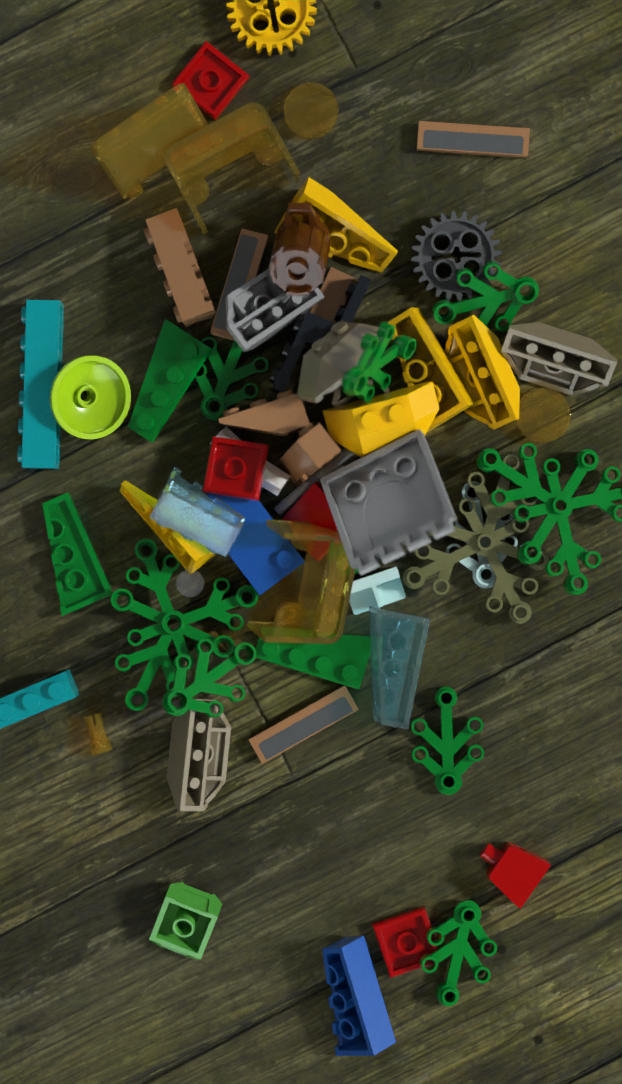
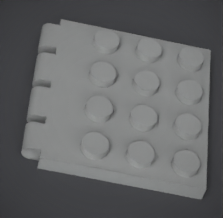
M420 429L320 478L350 566L358 569L361 575L379 568V557L384 564H387L406 554L404 545L412 552L431 543L429 533H432L437 540L455 531L452 522L457 520L425 435Z

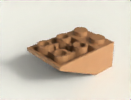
M293 390L277 394L278 400L268 403L266 399L250 403L251 408L240 411L239 407L223 412L224 417L218 419L223 427L227 426L229 428L282 437L298 433L309 425L303 402L299 400L297 393H293Z

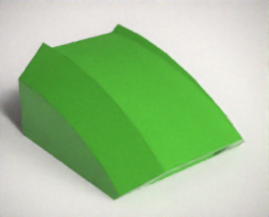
M184 882L170 884L149 940L160 947L183 956L201 960L222 903L215 894L203 892L185 885Z

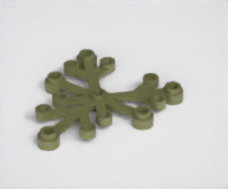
M508 451L500 456L501 461L506 463L508 457H513L516 461L513 469L518 471L521 468L522 459L518 453ZM472 472L467 477V483L474 489L487 515L484 527L475 511V502L470 498L461 500L458 509L460 513L465 515L473 532L454 526L455 531L447 534V536L468 542L469 544L450 554L433 549L427 544L424 546L428 548V554L424 557L418 554V549L414 550L417 558L422 560L430 559L434 562L422 568L415 566L407 568L403 573V582L407 587L417 589L424 584L427 577L439 572L438 578L432 584V588L436 594L444 595L450 589L448 581L455 563L474 553L486 556L496 576L491 595L485 601L486 608L491 612L500 611L503 607L502 596L504 593L510 604L508 609L509 618L515 623H525L530 619L532 611L527 603L520 600L514 587L521 589L525 594H534L538 590V583L534 578L528 577L524 579L506 573L496 552L518 559L517 550L519 547L501 542L500 540L516 532H525L529 527V521H525V527L521 530L516 528V520L514 518L511 523L495 530L498 519L512 513L517 506H532L538 499L534 497L531 503H527L522 499L507 502L501 507H495L490 503V495L484 485L485 478L483 474ZM473 475H478L481 479L480 484L477 486L471 483ZM500 475L496 490L503 489L508 491L510 480ZM499 493L495 494L496 502L502 503L503 496ZM465 501L472 504L470 512H465L462 509V504ZM484 536L490 540L489 546L485 548L480 545V539ZM534 549L527 550L529 557L535 556ZM541 549L542 563L539 565L535 563L527 565L530 569L539 571L545 568V564L549 561V556L545 550ZM413 572L418 573L420 576L417 583H412L409 580V576ZM529 580L534 583L532 591H527L524 587L525 583ZM439 581H443L446 584V589L443 592H439L436 589V584ZM493 598L499 601V606L496 609H491L489 606V602ZM519 607H523L526 612L522 618L516 616V610Z

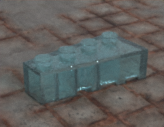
M369 606L373 718L381 725L408 729L430 619L419 615Z

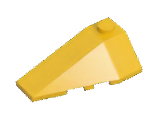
M308 177L291 201V203H311L314 211L319 212L320 220L329 229L331 236L329 257L332 258V255L348 259L351 264L382 273L396 256L397 249L333 192ZM285 214L283 215V217H282L280 223L278 224V226H277V228H276V230H275V232H274L275 234L277 233V229L280 227V225H281L282 222L284 221Z
M126 480L121 483V494L190 575L216 555L218 542L211 532H205L199 525Z

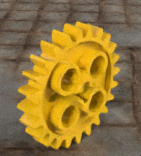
M232 0L234 2L226 4L227 10L232 11V13L227 15L228 21L235 22L231 26L232 32L240 31L237 36L238 41L240 42L247 38V49L255 44L258 54L264 47L267 48L268 56H271L273 48H277L280 55L283 53V46H287L290 51H293V41L302 45L301 34L310 35V30L306 25L314 26L315 20L310 16L317 14V8L310 6L315 4L316 0H272L279 32L275 33L267 0H261L258 3H251L249 0ZM290 14L296 20L293 24L286 25L281 22V18L284 15ZM259 20H264L269 24L262 31L256 30L253 26Z

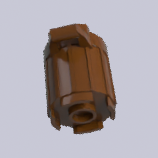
M289 203L284 221L277 229L269 271L273 283H276L288 295H308L324 280L330 253L331 236L329 229L320 220L319 212L314 211L311 203Z

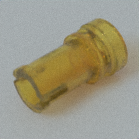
M102 713L94 714L96 726H94L92 715L84 717L90 737L91 755L113 750L109 737L106 736Z

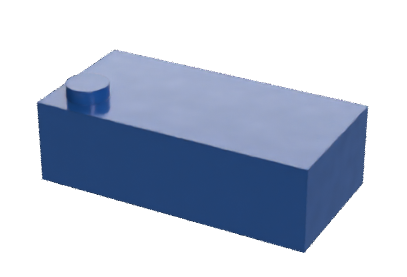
M207 494L193 505V508L259 595L263 594L305 562L260 501Z

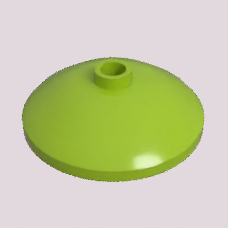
M95 355L81 356L65 364L57 373L50 391V405L55 420L66 432L82 439H98L114 432L126 418L131 403L130 385L124 372L111 360ZM83 391L87 392V398L85 400L81 399V393Z

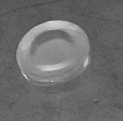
M187 570L181 572L176 581L178 591L186 597H194L200 594L205 584L202 574L197 570L191 575Z

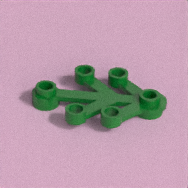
M488 261L483 266L485 276L490 280L497 279L509 287L508 289L498 291L474 277L468 268H461L456 273V280L459 285L463 287L468 286L480 293L481 296L454 303L447 300L438 301L433 306L432 314L439 324L447 325L454 321L456 314L483 308L478 319L486 326L500 304L511 300L505 312L497 314L493 321L498 331L506 332L509 326L512 325L511 321L521 306L532 303L539 294L538 283L529 276H522L517 279L503 271L497 262ZM491 266L497 267L494 274L487 273ZM462 274H469V279L461 281L460 277ZM522 286H529V290L526 293H520ZM441 307L448 308L447 313L443 315L439 314L438 311ZM501 319H507V323L504 326H498V322Z
M387 322L381 323L377 331V337L369 333L365 334L360 343V348L364 351L356 366L346 371L343 375L342 386L344 393L348 395L355 394L358 399L369 402L374 396V387L386 390L390 384L391 376L382 372L380 368L397 356L405 360L410 359L416 349V339L407 335H398L394 338L391 348L385 351L389 341L394 336V325ZM368 377L373 379V386L367 384Z
M207 336L201 342L205 343L207 340L214 342V347L208 358L218 378L215 391H213L206 377L208 370L204 364L202 365L204 373L194 378L197 379L204 395L201 401L202 414L207 419L216 421L224 417L223 412L227 411L229 406L245 399H255L259 394L258 386L255 383L249 382L241 390L225 396L228 386L255 373L263 374L267 372L269 363L266 358L259 356L252 363L235 370L242 349L234 341L226 363L223 365L217 351L218 344L213 337ZM263 360L266 363V367L263 370L256 369L255 364L257 361ZM248 386L255 387L256 392L253 396L246 395L245 390ZM212 402L220 404V409L217 412L210 410Z
M207 638L198 641L195 646L198 658L194 682L187 688H185L186 672L191 667V658L186 654L176 656L173 660V666L176 669L173 688L166 691L162 698L164 710L172 716H180L185 714L187 710L206 713L210 718H217L222 715L224 710L221 702L214 700L207 703L191 698L202 692L228 697L231 702L243 700L246 692L241 685L228 686L214 682L236 666H246L255 660L256 650L250 643L243 642L236 645L232 656L207 673L209 658L214 650V644ZM202 642L208 644V652L201 650L200 645ZM240 650L246 652L245 660L239 658L238 652ZM179 658L186 660L187 665L185 668L179 666ZM233 689H238L240 691V697L238 699L233 697ZM173 697H177L180 700L179 707L172 705L171 700ZM212 704L218 707L217 714L211 713L210 706Z
M442 686L436 690L434 696L435 702L441 707V739L428 727L427 722L423 718H415L411 722L412 732L416 735H421L442 755V767L429 756L427 749L422 745L415 746L412 749L411 755L415 762L422 763L435 775L434 783L439 792L445 795H452L458 792L462 786L461 775L474 762L480 761L484 757V750L479 744L470 745L467 749V755L455 766L453 755L473 734L480 733L484 725L479 717L472 716L467 720L466 726L453 738L452 707L457 702V694L453 688ZM442 694H451V701L448 703L442 702ZM473 720L480 722V727L476 730L470 728V722ZM421 721L424 723L422 731L414 729L416 722ZM473 748H479L481 751L480 755L476 758L470 754ZM418 749L424 750V758L417 759L415 752ZM450 776L454 779L451 786L444 785L443 780L445 777Z
M472 900L459 902L454 908L453 917L437 927H431L426 932L428 942L433 946H439L444 941V935L458 928L454 939L433 953L423 955L420 959L421 968L426 973H433L437 969L438 963L451 955L446 980L440 983L435 991L438 1001L447 1007L455 1005L459 1000V990L456 986L463 956L473 970L472 975L477 982L486 983L491 977L490 970L481 964L467 941L469 930H471L479 941V950L485 956H493L497 951L496 943L491 938H488L479 923L481 909ZM471 910L472 916L469 919H464V913ZM434 932H438L439 938L435 941L431 940V935ZM486 943H492V948L489 951H484ZM427 960H433L431 967L426 968L424 966ZM480 970H485V976L482 978H478V972ZM447 992H453V997L449 1000H446L445 994Z

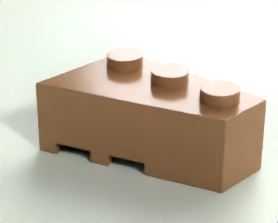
M310 423L298 433L300 439L277 462L281 469L290 475L289 479L296 487H299L316 471L321 469L323 465L330 462L335 455L337 456L341 453L340 448L320 423L315 427Z

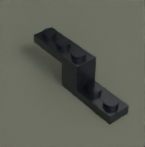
M360 275L356 281H350L345 295L349 296L345 306H339L333 320L337 322L353 321L371 279ZM309 311L303 317H297L292 331L296 333L292 343L286 342L280 355L284 358V361L280 368L275 366L269 382L273 383L270 391L277 394L284 392L304 346L312 348L314 342L322 339L331 331L334 323Z

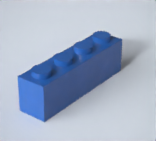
M364 936L344 937L323 948L326 982L331 986L332 990L331 996L328 997L329 1006L334 1009L335 1014L332 1030L333 1034L337 1035L338 1045L335 1046L336 1056H375L396 1043L365 938Z

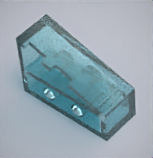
M174 467L160 492L150 518L154 519L162 527H169L179 532L185 539L194 540L206 546L209 551L226 557L242 529L245 517L216 497L214 501L201 492L202 486L194 482L191 485L179 476L182 471Z

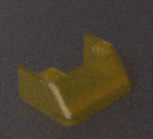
M251 102L172 144L165 152V163L203 234L207 233L208 230L196 207L203 204L209 197L210 190L204 177L253 151L257 160L261 164L268 166L283 160L294 182L297 184L301 181L300 172L266 109L259 103Z
M267 520L266 526L284 539H290L291 544L296 549L307 551L298 601L281 604L275 612L274 622L248 621L247 627L264 642L335 643L343 634L355 569L350 566L339 532L307 522Z

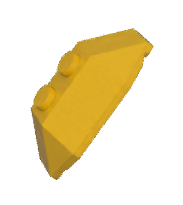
M475 315L449 326L445 353L475 403L465 409V413L487 424L493 430L519 419L520 387L510 364L501 353L502 346L498 337Z
M429 381L374 396L369 402L359 400L322 411L329 436L332 440L362 458L419 429L426 435L439 410L433 382Z

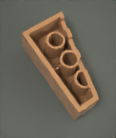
M177 208L146 219L148 227L143 230L149 245L153 243L155 245L157 254L153 255L158 270H164L167 280L163 281L168 297H174L176 306L173 307V311L178 323L183 322L187 328L214 318L216 310Z

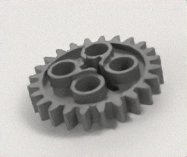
M452 211L450 219H447L441 213L439 223L433 218L430 219L431 229L426 226L421 227L425 236L416 235L415 237L420 246H412L411 251L417 253L418 256L412 257L411 262L417 263L419 266L413 269V274L422 273L418 283L421 284L427 281L428 285L425 291L429 292L434 288L436 290V299L442 293L445 294L447 301L450 300L452 295H455L457 302L461 301L463 294L466 295L467 299L472 298V291L475 290L468 286L463 287L459 285L456 280L457 271L464 268V265L468 263L475 264L478 268V274L474 277L491 286V283L483 273L484 264L488 261H495L501 266L500 262L494 260V258L502 254V251L494 250V247L499 244V240L490 239L495 231L489 230L485 232L484 228L487 222L484 221L480 225L476 224L477 215H474L471 220H467L466 211L463 212L461 218H457L455 211ZM467 235L474 237L476 246L471 249L464 247L461 241L462 238ZM439 237L444 238L448 241L449 247L443 251L438 250L434 246V240ZM453 251H457L460 256L473 253L481 254L479 258L462 257L459 263H455L454 258L438 261L431 259L432 256L449 257ZM440 265H445L450 269L451 275L445 279L440 278L436 274V268ZM491 266V267L488 269L487 273H488V274H494L495 271H493L492 268H497V267ZM465 273L460 277L461 281L469 279V276Z

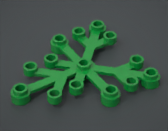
M525 443L518 450L519 457L523 460L526 477L501 461V457L496 450L488 448L480 452L476 459L480 470L483 472L495 470L520 487L508 491L503 489L493 491L489 497L490 503L493 506L501 507L507 502L535 497L544 503L529 507L527 505H519L513 510V518L520 523L532 517L546 515L531 541L519 546L517 550L519 561L526 565L539 561L542 555L540 547L555 523H557L561 545L552 560L545 564V572L551 577L558 576L563 572V563L566 562L568 575L563 581L564 590L573 596L584 593L588 587V580L584 574L580 573L577 559L582 561L586 568L593 569L600 565L601 556L595 551L588 552L573 542L568 516L573 509L596 505L611 515L613 521L622 522V519L616 515L617 509L622 510V505L617 506L611 502L622 499V486L609 490L611 485L621 477L619 469L614 466L604 469L602 479L592 494L571 498L585 474L594 470L598 465V455L593 450L584 449L576 454L574 458L576 468L562 491L557 474L560 471V463L554 458L544 461L541 469L546 475L549 492L540 485L534 459L537 455V448L534 444ZM525 447L531 449L532 455L530 457L524 454ZM487 455H492L494 457L493 464L487 463ZM585 455L592 458L591 465L585 463ZM548 463H552L555 466L554 472L548 471ZM608 471L614 472V480L608 478ZM496 493L503 496L502 503L496 502ZM557 501L563 503L564 508L562 511L556 508ZM519 509L525 510L526 517L524 519L519 517ZM529 547L534 549V557H529L527 555V549ZM589 555L595 557L596 562L594 565L588 562ZM552 563L557 564V573L551 571L550 565ZM575 578H578L581 581L580 588H576L574 586L573 582Z
M142 539L135 546L136 557L145 563L149 576L143 574L139 568L132 567L126 572V579L131 585L139 584L154 591L162 612L133 600L131 592L127 589H117L111 596V604L116 611L126 612L130 610L158 623L141 630H131L127 635L128 643L131 646L138 647L142 645L144 640L161 635L157 645L130 655H119L115 660V666L121 672H127L133 665L149 660L137 688L131 689L126 694V704L132 711H141L146 708L148 704L147 691L160 664L167 681L166 690H170L169 684L174 682L175 670L167 649L172 639L178 655L186 654L191 658L192 664L189 669L194 666L195 659L189 653L183 635L197 642L204 638L210 639L214 644L213 653L218 658L226 659L233 654L235 643L232 638L226 635L216 638L189 624L211 617L226 624L231 631H239L243 627V618L239 614H230L226 611L238 606L245 609L252 608L258 600L257 591L250 585L240 587L235 596L221 600L223 595L228 593L230 583L226 578L220 577L214 581V590L205 607L185 614L174 610L166 586L172 573L179 568L180 562L173 554H169L163 559V568L160 572L155 560L157 546L151 539ZM149 547L152 550L149 556L142 555V548ZM170 558L175 559L177 562L173 568L166 565V561ZM131 572L139 573L140 577L137 581L130 580L129 575ZM218 582H225L227 588L224 591H219L216 587ZM244 593H249L252 596V600L246 603L242 600L241 596ZM124 596L128 599L125 606L117 604L119 597ZM238 618L241 624L239 627L234 628L230 625V620ZM170 620L178 622L176 629L168 627L167 624ZM133 633L140 634L141 640L138 643H133L130 640ZM226 643L229 646V650L225 653L218 650L219 644ZM179 658V660H178L179 666H180L181 668H185L186 666H183V665L181 664V659H182V658ZM120 659H128L129 665L126 668L119 667L118 662ZM133 696H141L143 699L142 703L134 705L132 703Z

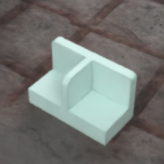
M396 566L343 584L353 614L355 615L383 607L406 597Z

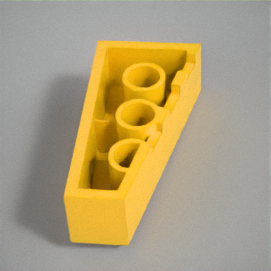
M409 308L388 322L395 326L393 340L398 335H407L416 339V349L412 357L408 360L400 358L405 383H407L408 387L429 381L433 382L439 410L427 432L475 404L420 308Z

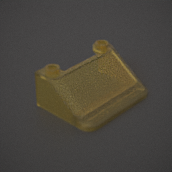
M181 83L100 137L91 145L90 150L125 200L128 197L133 199L144 191L142 181L193 146L199 152L207 149L213 143L212 139L215 136L184 83Z

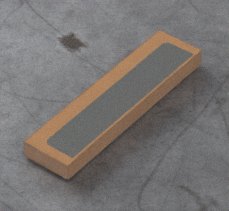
M419 121L417 151L527 158L530 128Z
M241 229L210 331L211 335L235 341L226 329L225 297L258 276L269 240L268 235Z
M343 685L249 738V742L263 764L354 713L359 708L346 685Z

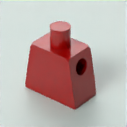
M509 841L506 842L501 851L487 843L479 857L491 864L486 871L487 877L520 909L551 866L547 859Z

